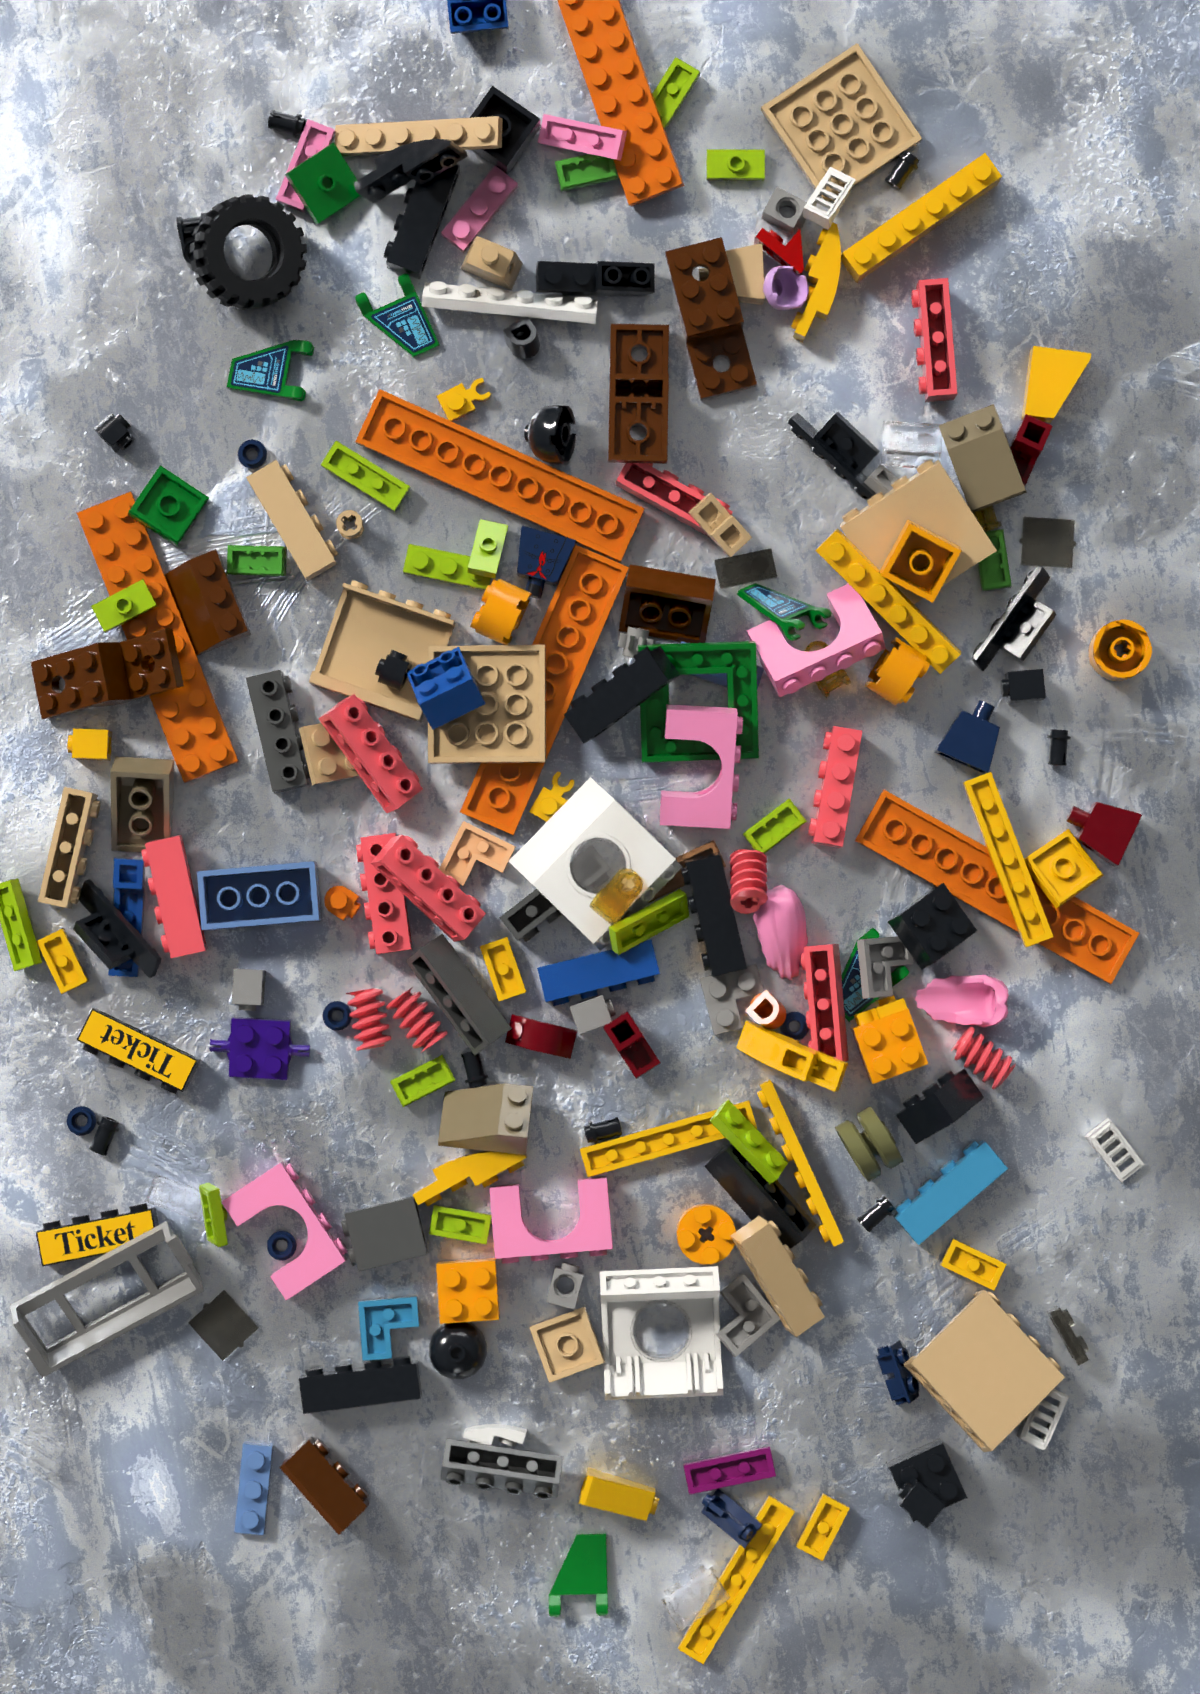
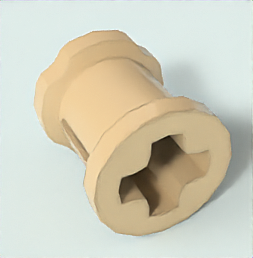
M346 510L339 514L336 526L340 534L348 540L359 538L364 531L361 516L353 510ZM355 519L354 523L357 528L355 530L349 528L345 531L346 526L344 522L346 520L351 522Z

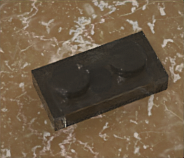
M771 548L714 560L720 590L777 578Z
M1056 1305L1047 1310V1314L1074 1363L1079 1366L1088 1361L1089 1359L1085 1353L1089 1351V1348L1081 1335L1075 1336L1071 1328L1075 1323L1067 1309L1062 1311Z

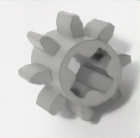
M628 626L627 633L621 632L618 647L624 648L622 655L633 658L638 653V645H653L654 639L648 638L650 631Z

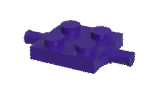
M232 1017L231 1034L228 1041L210 1039V1045H216L210 1046V1052H227L229 1059L228 1077L287 1080L289 1063L292 1056L310 1057V1045L293 1044L290 1035L291 1020Z

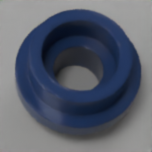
M247 440L238 449V459L244 467L257 469L265 463L267 450L260 441ZM251 450L258 452V456L254 460H250L247 457L248 452Z
M331 1002L323 1011V1021L332 1030H343L351 1023L352 1017L349 1014L352 1011L344 1002ZM336 1010H340L343 1013V1018L339 1022L332 1018V1014Z
M799 1012L787 1013L784 1023L780 1026L781 1033L795 1040L803 1039L809 1031L806 1017ZM794 1020L800 1024V1029L797 1032H792L789 1029L790 1022Z
M76 1107L67 1116V1126L76 1135H87L96 1127V1115L88 1107ZM80 1115H84L87 1118L85 1126H80L77 1123V1118Z
M287 1231L273 1233L267 1242V1250L276 1260L289 1259L294 1255L297 1248L294 1236ZM279 1240L287 1242V1249L285 1251L277 1248Z

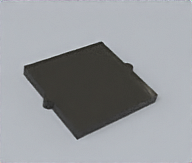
M1023 517L1022 538L1019 540V543L1022 544L1021 565L1072 568L1073 547L1076 546L1074 541L1075 520Z
M223 1290L209 1304L205 1303L203 1305L204 1309L188 1322L222 1361L237 1347H243L244 1341L259 1328L226 1290Z

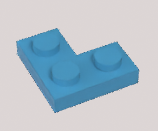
M417 1296L358 1301L363 1361L392 1359L391 1329L420 1326Z

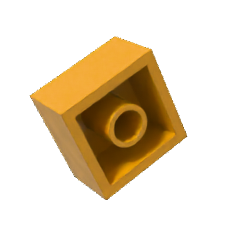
M907 520L880 569V575L933 603L962 550L956 544Z
M909 1009L850 1028L871 1084L928 1065Z
M495 1258L437 1262L440 1324L499 1320L497 1262Z

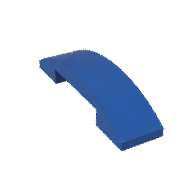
M114 858V906L121 911L122 915L143 937L145 900L144 862L138 859ZM131 959L108 970V976L138 977L139 967Z

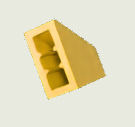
M1033 346L1029 353L1021 420L1027 414L1045 423H1051L1089 363L1091 353Z
M588 1467L579 1494V1504L647 1521L649 1514H655L659 1498L655 1497V1488Z

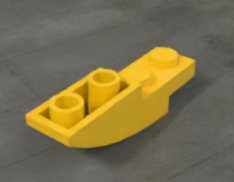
M835 223L831 224L829 230L822 229L816 243L821 246L817 256L810 255L804 269L809 272L807 281L816 286H809L807 306L803 313L797 312L791 328L795 329L793 338L804 342L815 316L826 321L834 301L841 267L840 236L838 225Z
M748 1020L745 1021L736 1047L745 1054L776 1070L804 1082L810 1081L834 1092L839 1091L848 1063L799 1044L800 1041Z
M482 1151L448 1161L433 1169L438 1180L415 1192L413 1197L418 1205L425 1202L426 1206H429L442 1199L440 1193L444 1190L451 1188L452 1192L467 1185L466 1178L469 1176L475 1187L482 1184L485 1188L499 1180L497 1174L507 1169L509 1173H512L525 1165L523 1159L527 1158V1154Z

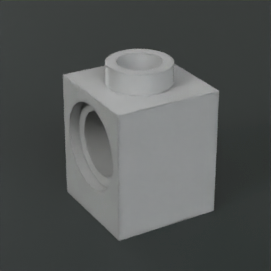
M776 186L762 213V219L793 234L795 228L801 229L806 221V218L803 217V209L807 202ZM783 206H789L794 210L795 214L790 218H785L779 213V209Z
M233 970L232 1004H239V1010L256 1011L257 1005H264L266 970Z
M603 995L570 1007L579 1035L607 1025L612 1021L611 1017L616 1015L611 999L604 1000Z
M562 1262L561 1267L555 1266L546 1299L547 1303L575 1310L584 1273L578 1272L579 1266ZM560 1278H571L574 1282V1288L567 1293L560 1291L557 1287V1282Z

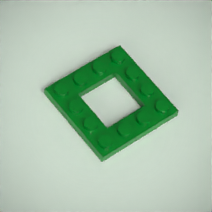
M756 641L638 645V652L646 647L653 650L661 646L680 675L727 673L728 708H737L738 717H743L742 734H736V745L741 746L740 759L759 758ZM669 684L640 705L642 762L721 760L718 753L704 742L665 739L666 704H669Z

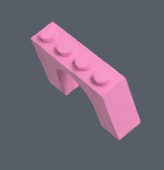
M846 584L827 593L830 610L840 626V632L829 646L821 650L805 652L791 647L786 642L777 624L772 620L747 630L750 641H756V656L779 698L795 693L812 682L821 681L838 670L849 668L853 663L866 657L875 656L880 651L886 649L882 631L861 595L851 585Z
M666 704L665 739L696 740L710 745L721 759V770L715 782L704 790L697 792L661 790L660 825L730 829L731 820L736 821L737 803H732L733 792H738L739 774H734V764L740 763L741 746L736 745V734H742L743 717H738L737 708Z
M282 1161L223 1200L222 1204L237 1227L263 1209L275 1205L290 1207L304 1219L307 1226L308 1239L303 1252L270 1275L287 1301L347 1260L344 1254L348 1250L339 1237L334 1239L329 1232L332 1226L323 1213L318 1215L312 1205L316 1202L308 1189L302 1190L296 1182L299 1176L291 1164L286 1166Z
M607 1177L578 1179L579 1221L571 1233L557 1240L541 1239L528 1230L522 1218L519 1184L490 1186L495 1259L501 1258L502 1263L519 1262V1257L531 1256V1261L548 1260V1254H560L561 1259L578 1257V1252L589 1251L590 1256L607 1255L608 1249H613Z

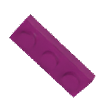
M770 1446L683 1464L689 1495L776 1476Z

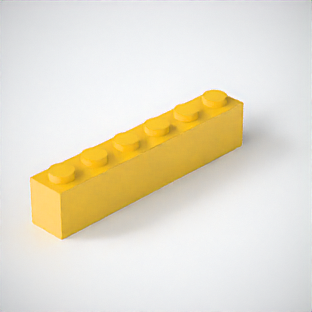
M982 154L842 252V264L855 282L858 283L997 186L1002 175L987 154Z

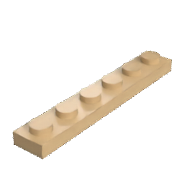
M499 116L335 125V145L342 156L380 155L400 146L428 139L450 140L463 150L502 148L503 119Z

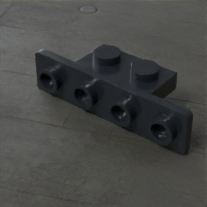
M836 412L819 432L799 413L787 421L792 426L791 431L798 438L807 440L813 446L812 450L818 457L827 459L834 466L833 470L839 477L848 479L855 486L854 489L859 496L869 499L876 494L864 483L867 477L862 471L880 451L839 412Z
M1038 565L1034 571H1031L1026 576L1023 587L1017 595L1011 597L1003 615L993 622L986 639L976 646L972 661L980 670L984 671L1000 648L1023 662L1057 615L1054 610L1035 600L1050 579V576L1042 566Z
M90 879L84 881L79 901L91 915L76 921L73 930L109 970L132 959L148 978L154 977L162 961L158 952L128 922L121 911L109 901L100 888Z

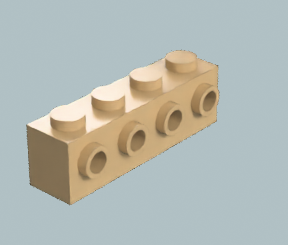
M277 460L246 477L307 582L337 565L334 557L338 555V552L330 539L324 542L319 532L324 529L316 515L314 514L310 517L304 508L309 503L301 489L296 492L290 484L294 477L286 464L280 467Z
M64 787L38 902L72 909L73 904L78 903L81 893V887L77 886L79 875H84L87 867V858H84L86 846H91L94 836V830L90 829L92 819L98 817L101 802L97 801L98 795Z
M758 1216L733 1233L731 1238L774 1311L779 1316L784 1328L795 1337H798L825 1317L820 1309L823 1304L814 1291L810 1292L806 1286L809 1280L805 1273L799 1267L796 1269L792 1262L795 1256L786 1244L782 1245L778 1237L781 1236V1232L772 1220L768 1222Z

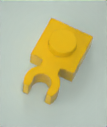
M483 378L474 380L471 387L467 390L463 383L436 396L448 420L454 422L474 412L476 409L473 402H485L491 398L490 391L483 395L478 394L476 391L478 386L484 384Z
M559 771L552 778L553 788L549 790L543 786L529 813L545 822L568 801L562 796L574 786L573 779L569 781L567 786H560L558 784V779L561 776Z
M893 995L877 1000L879 1006L854 1015L857 1026L908 1009L904 998L895 999Z

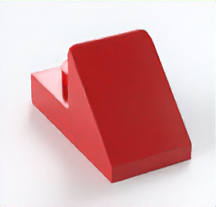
M762 228L755 236L754 243L763 244V251L781 266H792L795 273L802 275L804 263L801 230L799 229L784 246L782 244L783 239L773 230L767 232Z

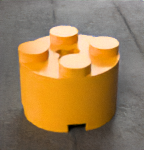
M500 578L498 580L493 579L491 585L487 586L481 601L485 602V605H482L480 611L476 612L470 627L485 637L503 645H509L513 639L511 636L512 631L518 629L530 601L528 599L532 593Z
M1122 619L1106 624L1094 634L1090 641L1088 650L1089 662L1094 670L1105 679L1124 681L1134 677L1145 669L1151 659L1152 645L1147 632L1141 625L1131 620ZM1121 644L1123 645L1122 650L1126 654L1119 657L1114 647Z
M895 637L890 642L895 645L891 652L885 649L872 668L868 677L873 681L865 683L866 688L893 705L901 704L902 702L907 703L915 691V688L912 687L913 683L918 677L922 678L930 667V663L926 661L927 656Z
M703 1203L688 1208L682 1214L677 1224L676 1236L679 1247L687 1258L699 1264L709 1265L720 1262L730 1254L735 1245L731 1235L736 1232L731 1217L724 1209L714 1204ZM708 1227H712L711 1233L713 1238L711 1240L709 1238H706L704 1241L700 1240L701 1234L699 1230L701 1228L706 1230Z

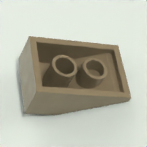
M994 404L939 425L948 454L972 513L1027 493Z
M116 756L110 771L111 850L141 852V850L146 849L145 843L172 836L174 760Z
M503 1083L446 1091L444 1094L438 1146L526 1155L533 1086Z

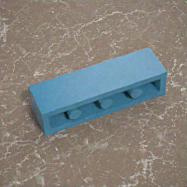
M974 1140L962 1150L964 1154L962 1158L957 1162L953 1159L940 1169L941 1176L934 1182L931 1178L928 1179L917 1189L920 1193L914 1199L906 1198L895 1208L897 1213L893 1217L916 1244L920 1245L1008 1169L985 1141L981 1140L977 1143Z

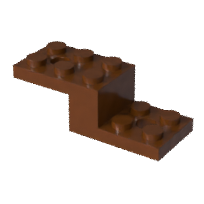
M722 237L665 251L680 310L679 320L700 401L756 387L757 382L743 332L744 320ZM698 266L705 267L709 272V277L704 281H697L692 275L693 270ZM718 357L726 358L730 363L729 369L725 372H718L713 366L714 360Z
M611 324L608 463L667 464L669 325ZM637 347L644 348L648 353L647 358L640 362L635 361L631 356L632 350ZM637 425L644 427L647 431L646 437L642 440L633 439L630 435L632 427Z
M163 629L122 642L95 643L30 662L42 719L54 718L93 706L119 705L184 686L173 629ZM151 657L155 661V668L153 669V671H151L148 666V662ZM61 677L65 681V688L63 689V691H61L59 687V680Z

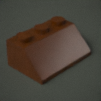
M216 549L192 558L165 574L197 656L251 635L221 556Z
M630 564L619 631L627 632L628 626L649 630L650 637L686 643H705L716 579Z
M311 1436L284 1460L280 1469L334 1531L340 1535L368 1507L369 1501L367 1498L369 1495L359 1483L354 1485L347 1476L350 1473L340 1461L334 1463L327 1455L330 1452L328 1447L320 1439L315 1441Z

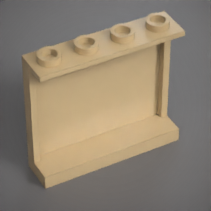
M929 459L916 468L918 473L908 479L905 475L892 483L893 489L885 495L879 492L866 501L868 506L858 511L857 508H854L843 515L842 519L844 521L840 523V528L846 537L879 570L883 566L907 520L956 544L962 551L943 584L945 585L997 550L940 461L937 460L933 463ZM892 582L913 604L923 599L921 596Z
M352 580L351 585L343 582V591L315 671L311 673L309 683L346 697L355 694L357 698L362 699L366 704L421 722L424 713L417 702L408 677L403 688L399 691L379 683V676L375 675L376 668L381 658L386 659L387 654H390L391 649L408 656L406 662L413 664L411 670L419 664L428 662V646H448L455 626L454 620L450 619L451 614L438 609H434L433 613L422 610L424 605L408 599L406 604L396 601V595L383 590H379L378 594L367 591L368 586Z
M982 1290L976 1292L973 1295L975 1298L916 1356H912L904 1366L983 1452H990L1065 1377L1060 1372L1061 1367L1053 1358H1047L1039 1350L1041 1346L1038 1341L1031 1335L1027 1336L1019 1328L1021 1324L1012 1314L1004 1312L999 1306L1001 1304L999 1299L993 1293Z

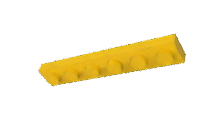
M838 528L816 549V552L914 649L927 656L926 661L939 674L961 655L962 652L890 580L881 576L880 570Z
M989 772L963 782L1024 947L1053 938L992 773Z
M767 1080L759 1084L761 1091L757 1092L763 1108L769 1106L773 1118L769 1119L770 1124L776 1135L782 1134L786 1144L782 1145L781 1148L787 1161L793 1160L798 1171L793 1173L800 1189L804 1187L807 1189L810 1198L805 1201L812 1216L818 1214L822 1222L818 1229L824 1242L830 1241L833 1247L843 1243L844 1240L772 1081Z
M749 1100L733 1104L757 1129ZM718 1109L580 1148L587 1177L725 1138L710 1122V1119Z
M771 1495L767 1497L755 1517L763 1525L746 1548L740 1544L680 1642L678 1646L680 1651L701 1664L705 1663L795 1513L794 1509Z

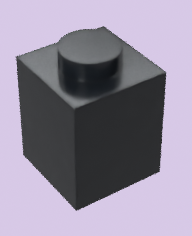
M1043 669L1007 672L1005 679L1000 682L1002 697H1007V704L1041 701L1046 698Z
M916 1478L912 1483L907 1481L897 1493L900 1497L897 1500L899 1506L926 1528L930 1526L946 1506L942 1499Z

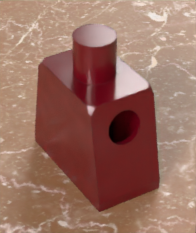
M1094 802L1088 812L1073 806L1066 822L1080 828L1076 839L1081 845L1115 867L1119 866L1142 815L1100 802Z

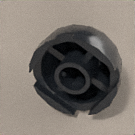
M563 405L545 406L532 416L529 424L525 427L524 437L537 458L544 462L562 464L564 461L571 459L576 441V433L570 435V424H575L572 409L569 406Z
M470 1322L442 1324L433 1333L429 1343V1358L433 1367L441 1375L450 1379H465L474 1375L483 1366L487 1356L485 1337L482 1331Z

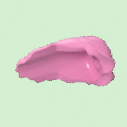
M778 885L771 890L767 889L768 900L753 913L752 917L756 924L758 939L761 943L762 952L766 957L767 966L772 968L773 971H777L781 979L787 978L792 980L793 977H797L799 974V967L802 966L801 954L804 953V947L808 944L804 907L797 894L784 885Z
M987 975L935 978L931 983L927 984L926 988L916 991L915 1001H917V1008L924 1009L926 1014L933 1020L985 1028L1000 1023L1008 1015L1007 986L1002 981Z

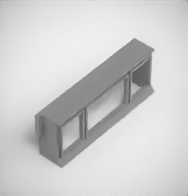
M167 1221L10 1305L13 1325L29 1347L25 1349V1353L42 1378L204 1291L200 1273L192 1264L193 1259L178 1236L172 1233ZM166 1240V1243L185 1272L157 1287L137 1255ZM129 1260L148 1289V1292L84 1325L64 1294ZM56 1300L76 1331L45 1346L25 1315Z

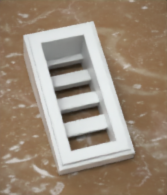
M830 167L803 209V217L829 229L853 188L856 179ZM832 177L845 183L844 188L831 182ZM828 186L840 192V194L836 195L826 190V187ZM824 195L834 200V203L832 204L822 199L821 196ZM817 203L828 208L829 211L826 212L816 207Z
M1105 1119L1085 1135V1138L1121 1183L1145 1165L1111 1119ZM1110 1131L1113 1135L1100 1144L1097 1140ZM1115 1140L1120 1143L1108 1153L1104 1150ZM1124 1148L1127 1153L1116 1162H1113L1111 1158ZM1131 1157L1134 1162L1121 1172L1118 1167Z
M1053 1389L1048 1396L1059 1401L1057 1406L1042 1400L1026 1416L1016 1435L1018 1438L1044 1451L1052 1438L1069 1398L1068 1395L1056 1389ZM1041 1405L1053 1411L1052 1416L1039 1411V1406ZM1035 1416L1048 1422L1047 1427L1034 1422ZM1030 1427L1042 1432V1437L1039 1438L1029 1433Z

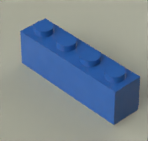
M652 940L644 941L620 955L611 949L537 968L545 1002L552 1001L553 1006L569 1003V996L580 994L581 999L597 996V989L609 987L610 992L627 988L626 982L637 980L638 985L654 982V975L660 974Z

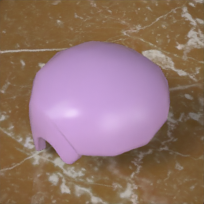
M792 266L774 267L765 277L763 293L768 303L775 309L800 308L807 301L809 293L807 279L804 275L795 273Z

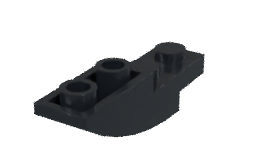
M428 139L412 142L388 151L374 159L377 169L354 182L355 189L358 194L375 203L399 187L406 185L412 179L421 185L432 180L433 177L453 167L468 155L461 147L446 139Z
M538 261L536 263V292L562 293V296L653 294L655 292L654 263Z

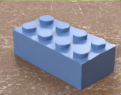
M315 861L197 871L201 930L209 931L322 921L318 865Z

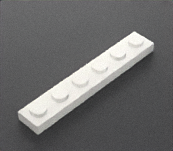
M434 281L431 283L425 282L421 307L595 324L598 299H591L587 296L568 297L558 293L538 294L529 290L508 291L499 287H491L489 289L478 288L470 284L460 286L447 285L444 282Z

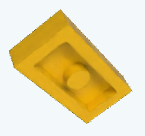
M62 928L36 941L61 994L89 982L65 929Z
M508 937L480 946L498 1001L500 1002L526 993Z
M953 1238L940 1263L941 1266L993 1291L1007 1265Z
M823 1493L796 1547L823 1561L850 1509L849 1506Z

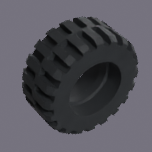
M252 194L225 200L212 207V210L203 215L200 219V225L195 227L192 234L195 240L194 243L190 244L189 253L194 254V260L190 263L192 270L197 269L199 274L196 280L200 286L205 285L207 287L206 293L212 299L217 297L220 299V304L226 307L235 306L237 310H254L274 304L292 292L291 288L298 285L301 280L300 271L305 270L307 261L302 259L303 254L307 253V244H302L300 239L304 235L301 227L296 228L293 223L296 218L291 212L286 214L283 211L284 206L279 202H269V197L262 195L253 197ZM241 225L253 226L260 230L268 239L272 249V263L268 273L257 280L242 279L228 266L224 255V243L228 233L235 227Z

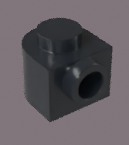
M529 317L515 322L503 330L506 345L517 358L529 359L538 353L540 349L536 327Z
M110 413L94 428L97 434L115 453L120 449L125 450L135 439L128 431L131 425L121 414L115 417Z
M391 649L390 654H387L386 659L381 658L376 668L375 675L379 676L378 682L401 691L408 677L406 672L410 671L413 665L406 662L408 656Z

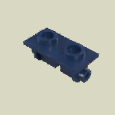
M900 1340L890 1347L886 1345L878 1348L876 1357L882 1374L885 1375L892 1372L894 1374L893 1378L885 1380L891 1400H895L896 1405L906 1402L908 1404L919 1397V1383L904 1366L910 1359L906 1348L902 1347Z
M719 1488L712 1496L707 1494L701 1502L704 1505L701 1513L744 1548L748 1546L763 1525Z

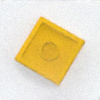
M1069 829L1024 858L1030 875L1056 909L1104 876Z

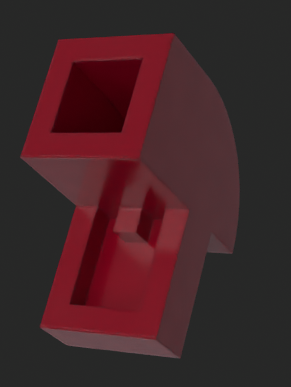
M1027 414L1019 425L1010 444L1024 486L1053 427Z
M628 1011L603 1027L636 1079L661 1064Z
M512 1014L509 1024L512 1029L507 1032L505 1043L571 1059L578 1030Z

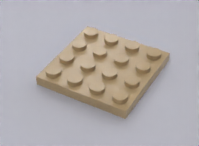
M858 43L761 107L762 113L814 189L817 188L830 167L856 179L855 186L897 158L899 154H903L922 141V137ZM833 177L830 180L843 188L846 185ZM828 186L826 187V190L836 195L840 194V192ZM824 195L821 196L822 199L828 202L832 201V199Z
M546 645L428 646V662L446 651L459 647L485 701V705L432 730L428 722L429 764L546 763Z

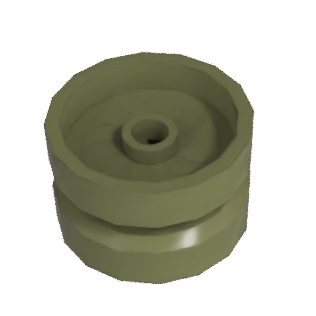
M871 1106L857 1113V1121L863 1132L860 1133L853 1122L849 1120L834 1127L854 1163L868 1183L881 1175V1168L875 1159L877 1155L883 1164L890 1169L903 1162L893 1136L884 1122L880 1121Z

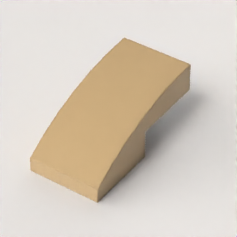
M708 493L688 512L729 557H732L752 538L712 493Z

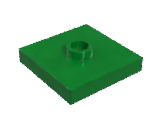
M334 142L285 174L316 224H319L361 196L356 192L354 182L358 180Z
M160 465L129 510L128 515L177 547L209 500V497Z

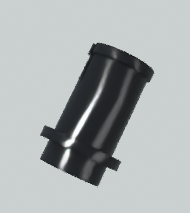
M272 110L270 113L272 117L269 116L268 128L292 133L293 137H297L302 134L307 120L302 118L301 114L293 116Z
M907 151L903 155L899 154V161L888 177L885 178V181L897 190L902 188V185L913 169H918L919 159Z
M1051 729L1050 735H1047V738H1050L1048 765L1067 766V740L1071 739L1068 736V730Z
M472 1051L461 1054L468 1079L465 1080V1083H469L470 1088L487 1085L486 1079L488 1075L484 1074L480 1054L474 1055Z
M103 1116L101 1121H97L99 1127L89 1149L106 1156L115 1132H119V1122Z
M618 1117L594 1124L590 1121L588 1122L589 1125L583 1126L588 1143L593 1142L597 1144L598 1140L622 1135Z
M884 1195L880 1199L878 1197L875 1198L876 1202L857 1218L869 1233L887 1215H893L892 1211L895 1207Z

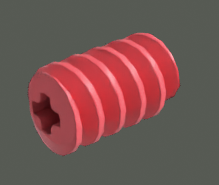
M739 849L730 855V904L735 911L742 914H750L756 912L768 900L766 893L767 856L758 850Z
M411 989L387 1004L386 1008L387 1010L397 1008L393 1019H404L399 1028H410L406 1038L416 1037L417 1040L412 1047L414 1049L423 1047V1052L444 1038L448 1032L447 1030L436 1031L441 1022H430L435 1014L434 1011L424 1013L423 1010L428 1005V1002L417 1003L421 992L411 993Z
M372 988L346 993L355 996V998L347 1002L348 1006L357 1007L356 1010L349 1014L350 1017L359 1019V1021L351 1025L352 1029L361 1030V1033L354 1036V1040L363 1042L362 1045L356 1048V1051L382 1047L392 1039L390 1035L382 1034L383 1031L389 1028V1024L380 1023V1020L387 1017L386 1012L378 1011L380 1007L385 1005V1001L376 1000V997L383 993L382 989Z
M971 1026L962 1034L951 1051L954 1049L957 1051L954 1058L956 1061L962 1057L966 1058L965 1068L975 1064L974 1075L984 1071L982 1080L984 1083L993 1078L992 1089L994 1090L1005 1081L1016 1064L1010 1067L1012 1062L1010 1055L1001 1059L1003 1053L1001 1048L991 1052L994 1044L992 1041L982 1045L984 1040L983 1034L980 1033L973 1038L975 1028Z

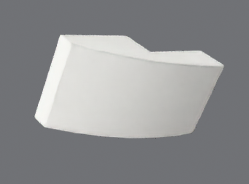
M485 1424L466 1428L463 1438L468 1439V1442L492 1445L494 1436L500 1437L499 1442L516 1447L517 1443L523 1444L527 1429L510 1425Z

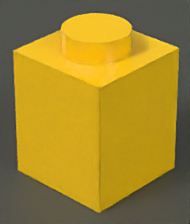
M73 728V735L68 736V753H72V758L76 760L111 761L112 731Z

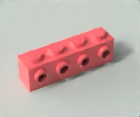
M948 278L919 280L916 290L911 292L912 307L918 309V319H914L915 337L920 336L921 347L916 348L917 366L922 365L923 377L918 378L919 394H924L925 402L954 400L957 396V381Z
M626 463L616 480L617 487L708 536L688 513L705 497L703 495L704 491L692 484H689L687 487L678 482L679 478L667 470L660 472L653 468V463ZM717 499L729 514L732 515L733 511L729 510L730 506Z
M355 694L343 699L318 718L386 813L397 810L423 790L416 773L408 769L402 760L401 752L390 744L385 737L383 727L372 719L365 702L357 698Z
M833 726L831 732L825 733L823 749L827 750L826 761L820 762L818 778H822L821 790L816 789L813 807H818L816 819L811 818L808 835L813 836L812 843L837 848L843 847L862 737L861 730Z
M396 833L361 837V844L356 845L358 862H364L365 873L360 874L362 891H368L369 902L364 903L366 920H372L373 931L368 932L370 949H376V954L413 950L406 897L370 864L392 837L397 836Z
M182 835L145 843L146 849L141 850L145 867L150 866L152 878H148L151 895H157L159 906L154 907L157 923H163L165 935L161 936L164 952H169L171 958L206 951L208 948L204 930H201V917Z
M406 835L392 837L370 864L454 942L465 940L486 914L480 908V902L473 896L466 895L459 888L460 884L456 879L445 875L438 869L439 864L432 857L421 853L417 849V843L412 838Z
M839 944L805 946L804 953L801 954L802 969L806 970L804 996L808 1000L809 1011L806 1012L807 1028L811 1029V1041H809L808 1047L841 1061H849Z

